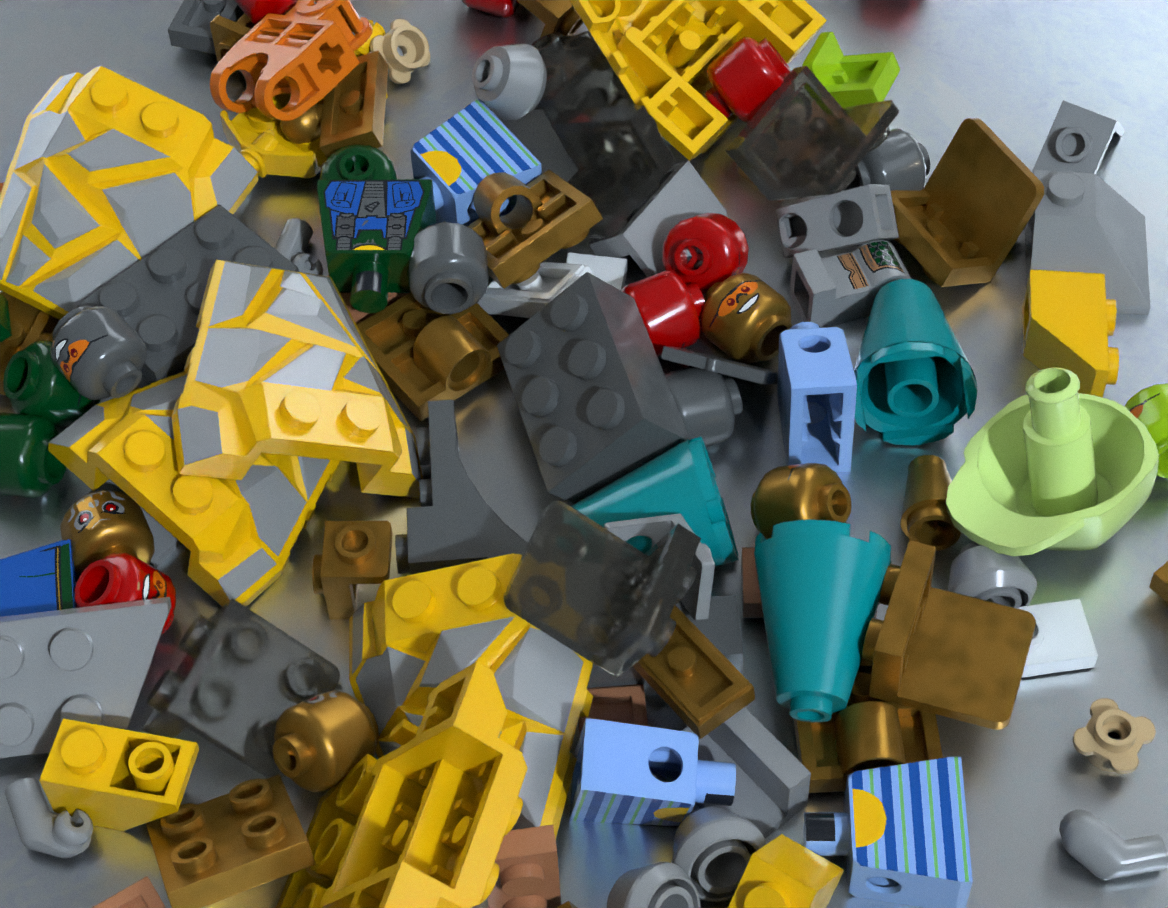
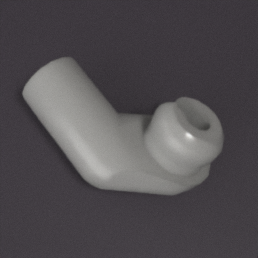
M292 218L287 220L275 249L296 265L299 272L323 275V267L320 260L318 259L313 264L309 260L310 254L305 253L313 235L312 227L301 219Z
M35 778L17 780L5 789L7 802L21 842L25 847L65 859L79 855L89 847L93 832V822L84 811L76 809L73 816H70L68 811L65 810L61 813L49 811L39 781Z
M1079 809L1067 813L1060 822L1059 831L1063 847L1075 860L1098 878L1108 880L1167 869V851L1159 834L1124 840L1091 812Z

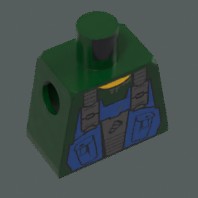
M432 179L318 180L317 190L328 273L339 293H351V305L356 310L364 313H377L384 310L387 306L388 293H411L408 283V265L414 248V238L421 230L436 224Z

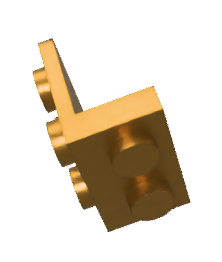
M967 118L961 123L923 190L891 191L899 238L894 240L904 245L923 266L925 275L941 287L991 282L1044 196L1043 183L981 119Z
M909 540L901 566L890 564L884 577L880 596V604L888 606L884 620L872 618L867 629L862 659L873 661L869 697L994 730L1004 729L1008 726L1033 638L1036 625L1034 616L1025 610L931 587L936 547Z

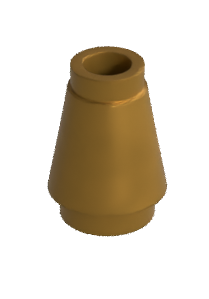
M922 455L910 462L900 525L904 534L909 537V540L935 546L936 551H940L954 545L959 540L961 532L954 527L946 507L948 486L952 480L947 471L945 461L935 455Z

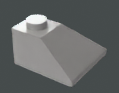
M1034 170L1033 174L1043 183L1044 196L1029 219L1025 229L1026 287L1030 269L1105 274L1106 299L1116 300V313L1148 315L1150 311L1145 216L1095 173Z

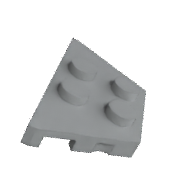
M170 597L0 617V758L49 753L63 719L128 730L137 700L171 609Z

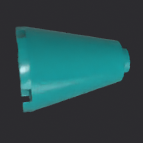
M899 279L884 285L875 296L854 366L857 382L856 423L865 431L867 425L882 433V440L894 445L920 446L945 439L954 433L955 423L962 419L966 413L969 419L975 410L978 392L975 374L934 293L926 284L914 279Z
M702 436L685 440L560 512L561 526L551 529L559 561L600 567L605 523L679 513L700 542L709 547L715 566L727 565V563L739 560L723 497L720 496L715 480L716 475ZM647 536L630 538L619 549L618 561L626 565L642 561L652 548V539Z
M807 519L782 522L773 525L772 538L766 540L763 534L760 533L756 537L754 557L776 700L781 706L790 709L789 715L792 718L804 722H826L832 718V713L846 708L862 659L867 629L871 619L875 618L884 577L888 566L891 564V545L881 535L870 531L869 542L850 537L851 524L838 521Z

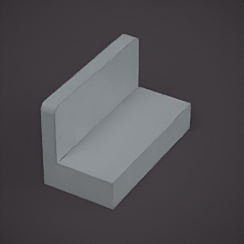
M687 160L654 171L588 245L598 256L620 258L630 255L644 274L650 277L665 271L662 261L663 243L670 229L681 220L704 213L722 214L727 217V211L690 161Z
M746 707L702 739H699L698 760L735 763L736 786L732 806L696 803L700 809L706 807L728 809L753 823L761 831L764 838H767L807 806L811 772ZM688 726L682 730L694 733Z

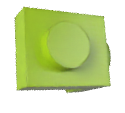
M833 32L820 33L802 64L807 85L811 87L816 98L832 109L881 107L901 70L893 52L844 56Z

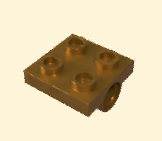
M547 170L527 185L514 176L502 172L486 176L478 184L474 193V207L480 218L467 227L472 228L481 236L487 250L488 275L505 289L510 284L521 283L532 277L540 268V263L560 249L571 248L583 241L588 235L589 229L603 220L592 199L551 170ZM517 195L514 209L507 215L499 216L502 203L508 197Z
M411 292L387 306L384 310L357 324L390 390L420 422L429 417L428 401L456 400L505 369L497 344L509 336V334L478 303L459 313L442 314L422 306L414 299Z
M861 659L845 709L832 713V718L826 722H804L794 719L798 759L811 772L809 793L845 791L847 776L855 771L943 758L936 714L869 697L873 661Z
M280 774L268 779L244 781L236 785L225 795L200 804L180 805L178 812L146 823L164 887L172 908H203L316 864L308 839Z

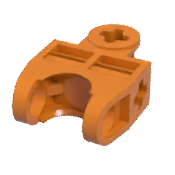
M298 0L296 5L285 15L268 13L214 67L210 77L212 98L225 111L244 113L253 107H258L261 113L268 118L282 121L294 120L323 99L360 63L354 51L370 38L373 28L367 18L359 17L350 0ZM239 70L246 79V90L236 101L232 102L226 92V83L229 76ZM280 94H291L288 104L281 110L277 109L272 97Z

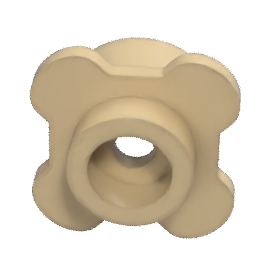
M405 19L394 20L390 24V30L384 36L377 35L370 42L371 52H380L388 65L389 77L396 84L407 83L411 79V72L419 67L427 66L430 62L429 44L426 36L420 29L412 26ZM398 47L401 49L403 56H400L398 54Z
M1101 698L1094 701L1090 707L1091 718L1087 725L1077 729L1074 733L1073 745L1080 754L1086 756L1092 765L1103 771L1118 774L1134 772L1139 764L1138 753L1144 744L1151 743L1155 737L1156 730L1154 724L1146 717H1133L1129 713L1120 710L1117 703L1112 699ZM1112 731L1117 732L1120 735V739H1112L1108 736V733Z

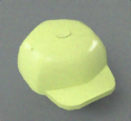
M1060 367L1039 370L1026 381L1025 391L1027 395L1020 396L1008 403L968 442L964 449L965 463L960 467L948 486L946 498L947 512L954 527L967 538L996 553L1004 555L1024 556L1033 555L1042 550L1084 551L1098 548L1116 534L1150 496L1157 477L1159 453L1155 441L1145 424L1123 405L1095 395L1078 393L1080 380L1072 371Z

